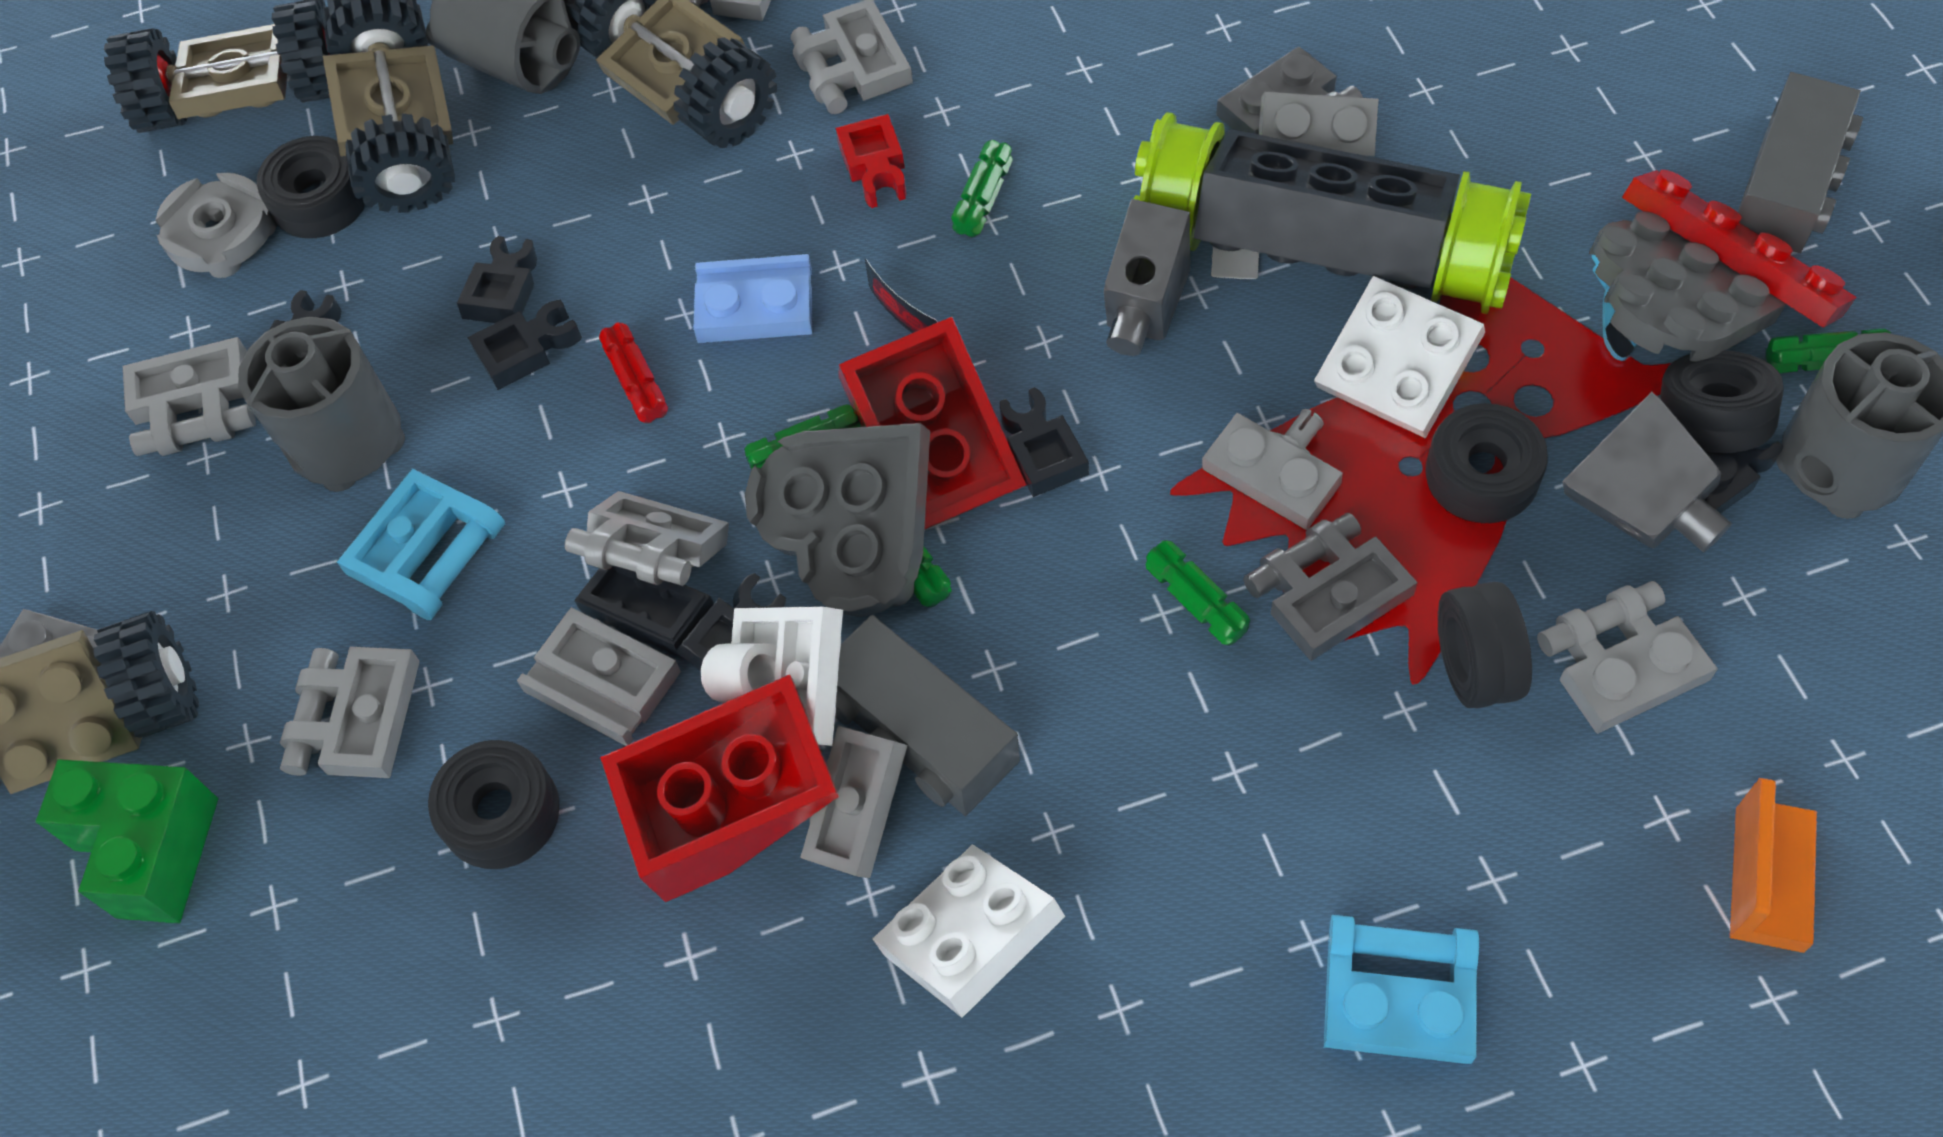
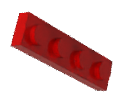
M1656 170L1634 177L1623 194V199L1640 210L1651 212L1664 218L1669 223L1670 229L1686 240L1711 248L1719 256L1720 262L1737 273L1761 280L1768 286L1771 295L1822 328L1842 318L1857 298L1843 289L1845 282L1836 273L1822 266L1813 265L1810 268L1791 256L1793 252L1792 247L1782 239L1769 233H1760L1758 235L1739 223L1742 217L1733 208L1718 201H1710L1708 203L1690 192L1692 188L1691 183L1677 173L1669 170H1660V172Z

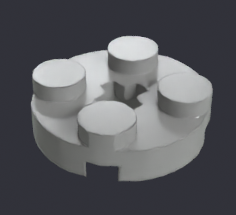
M228 172L216 173L220 181H212L203 185L198 178L185 182L167 196L157 211L156 222L160 226V233L157 235L158 241L169 258L181 268L193 272H210L216 278L229 277L235 274L240 269L241 263L254 255L276 230L277 224L260 198L257 185L247 177ZM210 220L215 222L222 220L213 227L206 228L205 226Z

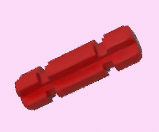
M617 322L612 327L603 328L599 334L602 347L611 361L612 367L639 421L651 423L656 418H663L668 411L665 398L659 386L655 383V378L638 345H636L628 325Z

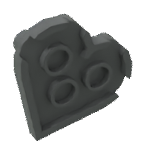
M1638 212L1633 221L1622 220L1608 223L1598 232L1589 251L1590 255H1595L1599 260L1595 270L1596 275L1610 287L1604 302L1610 303L1615 310L1610 320L1611 324L1630 341L1656 354L1660 353L1665 344L1680 350H1691L1690 361H1700L1715 357L1720 352L1733 347L1774 324L1786 306L1784 302L1769 293L1768 286L1761 280L1737 273L1720 262L1719 256L1711 248L1699 243H1691L1685 238L1669 231V223L1664 218L1651 212Z
M921 423L805 431L780 439L778 442L783 446L768 456L761 469L757 466L753 467L745 491L747 518L751 524L757 527L762 539L786 555L797 556L798 572L801 580L808 584L814 597L826 607L841 609L845 615L864 617L884 612L891 606L898 607L908 602L914 592V581L918 576L923 556L930 430Z

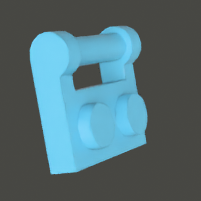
M412 468L339 558L337 563L346 575L402 603L421 618L431 621L443 605L440 600L441 596L486 538L494 539L506 523L501 515L486 504ZM459 519L467 523L420 584L410 580L411 576L455 520Z
M1331 915L1328 938L1324 1048L1472 1064L1476 1058L1478 931L1454 928L1452 935L1356 925L1354 917ZM1352 953L1450 964V982L1352 971Z

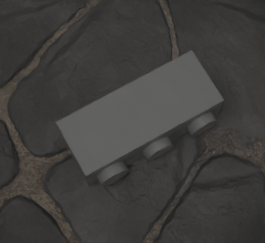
M1794 72L1789 73L1772 113L1737 211L1742 217L1739 223L1758 235L1760 233H1769L1782 239L1792 247L1794 252L1800 254L1812 231L1823 234L1836 204V199L1826 197L1828 190L1835 192L1838 190L1850 161V157L1840 155L1841 149L1851 150L1863 121L1862 116L1853 114L1861 90Z
M871 615L841 643L835 718L845 725H848L853 720L870 735L908 745L903 764L917 775L915 777L917 785L937 805L944 807L949 802L966 817L1020 762L1018 733L874 615Z

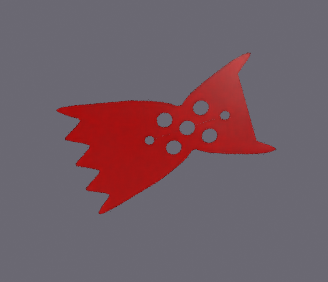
M1511 277L1502 309L1490 307L1488 314L1481 313V303L1442 295L1439 305L1484 324L1485 334L1479 345L1487 350L1489 363L1481 371H1463L1426 438L1338 397L1309 409L1311 410V417L1314 413L1318 414L1322 418L1324 425L1318 430L1306 446V449L1311 455L1343 472L1340 487L1309 528L1322 520L1332 522L1345 513H1350L1360 524L1361 534L1350 540L1349 543L1356 549L1372 538L1377 537L1418 582L1412 597L1345 640L1395 626H1406L1409 633L1408 668L1412 685L1418 684L1426 676L1441 653L1438 635V605L1442 594L1451 589L1477 585L1501 539L1507 521L1477 523L1457 517L1443 508L1429 489L1425 471L1429 453L1428 449L1431 447L1432 439L1438 426L1446 417L1454 412L1453 402L1455 398L1463 392H1479L1485 395L1491 404L1506 406L1522 413L1514 403V395L1517 390L1528 385L1542 387L1551 394L1553 399V407L1550 412L1537 417L1522 414L1537 426L1544 438L1563 435L1637 406L1651 392L1656 396L1661 395L1662 378L1666 369L1671 364L1643 365L1631 356L1624 361L1615 359L1605 346L1604 338ZM1526 340L1539 341L1544 347V353L1536 358L1525 356L1522 353L1521 345ZM1298 416L1270 431L1285 435ZM1496 456L1493 467L1484 474L1498 473L1503 469L1501 461ZM1414 457L1422 463L1423 470L1417 476H1406L1400 471L1399 462L1403 458ZM1202 468L1178 482L1170 490V495L1173 496L1198 495L1219 491H1231L1233 493V502L1222 541L1225 546L1271 536L1286 535L1288 537L1289 549L1306 538L1307 530ZM1320 559L1302 571L1310 578L1331 564Z

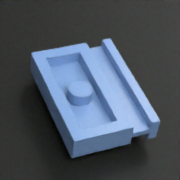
M809 254L695 263L697 283H695L694 332L698 343L812 334V267Z

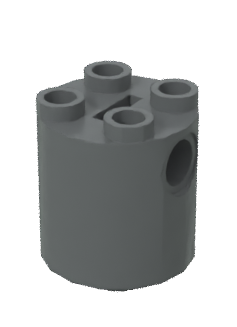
M432 0L430 21L426 28L427 41L447 57L527 92L542 94L554 89L568 75L577 59L580 49L579 33L571 28L569 21L571 17L567 15L566 4H574L575 0Z
M318 317L300 318L286 321L268 330L248 348L239 366L238 388L252 412L274 443L280 447L297 474L312 483L323 484L329 491H345L351 488L359 479L378 470L392 454H395L403 447L405 434L401 429L400 414L350 329L332 319Z
M1886 332L1859 334L1838 344L1823 363L1783 433L1781 444L1784 447L1776 460L1778 468L1789 476L1802 493L1826 506L1837 517L1845 519L1856 518L1863 511L1877 510L1896 501L1943 436V358L1936 351L1912 338Z

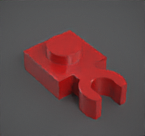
M885 114L836 127L838 145L851 182L862 180L867 205L871 208L878 207L876 191L883 187L893 188L899 201L906 199L905 178L900 170L905 168L903 152L889 115Z

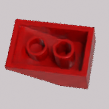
M949 317L839 364L838 377L852 408L860 420L861 427L921 423L930 430L925 530L1026 486L1023 475L953 317Z
M790 674L600 757L639 878L664 902H668L729 875L839 797L800 695Z

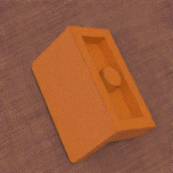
M1759 778L1736 807L1730 938L1805 953L1814 944L1817 811L1776 804V781Z

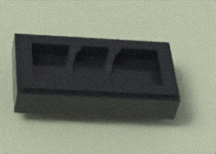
M613 565L607 570L599 568L574 600L582 613L677 656L680 655L676 650L714 605L710 595L687 585L681 586L667 581L655 585L639 580L634 571Z

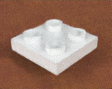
M1373 276L1314 382L1317 388L1426 438L1484 336L1485 327L1483 323Z
M829 607L734 608L731 644H718L714 646L703 659L701 682L705 692L713 700L725 703L790 674L818 744L832 746L843 610Z
M972 844L960 857L952 861L944 872L908 906L901 909L894 919L873 940L886 958L962 1018L1065 915L1052 896Z

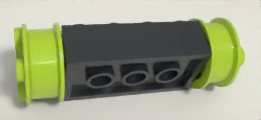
M1166 112L1161 120L1157 119L1155 121L1150 141L1143 140L1140 144L1135 164V176L1143 177L1140 196L1135 195L1133 199L1190 212V251H1195L1201 240L1210 242L1213 247L1224 251L1246 249L1265 253L1270 259L1280 263L1291 264L1302 261L1325 266L1328 271L1341 276H1353L1358 273L1375 276L1403 289H1411L1417 286L1430 288L1438 260H1440L1431 301L1437 303L1441 295L1477 302L1481 303V313L1488 314L1490 307L1500 309L1503 307L1514 257L1518 252L1526 222L1531 193L1521 192L1522 182L1515 181L1511 189L1471 182L1470 172L1464 171L1453 212L1451 213L1460 174L1229 129L1225 135L1223 123L1215 122L1209 130L1179 124L1174 113Z

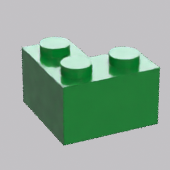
M58 759L36 823L72 850L91 852L78 892L114 918L180 923L219 798L186 767Z

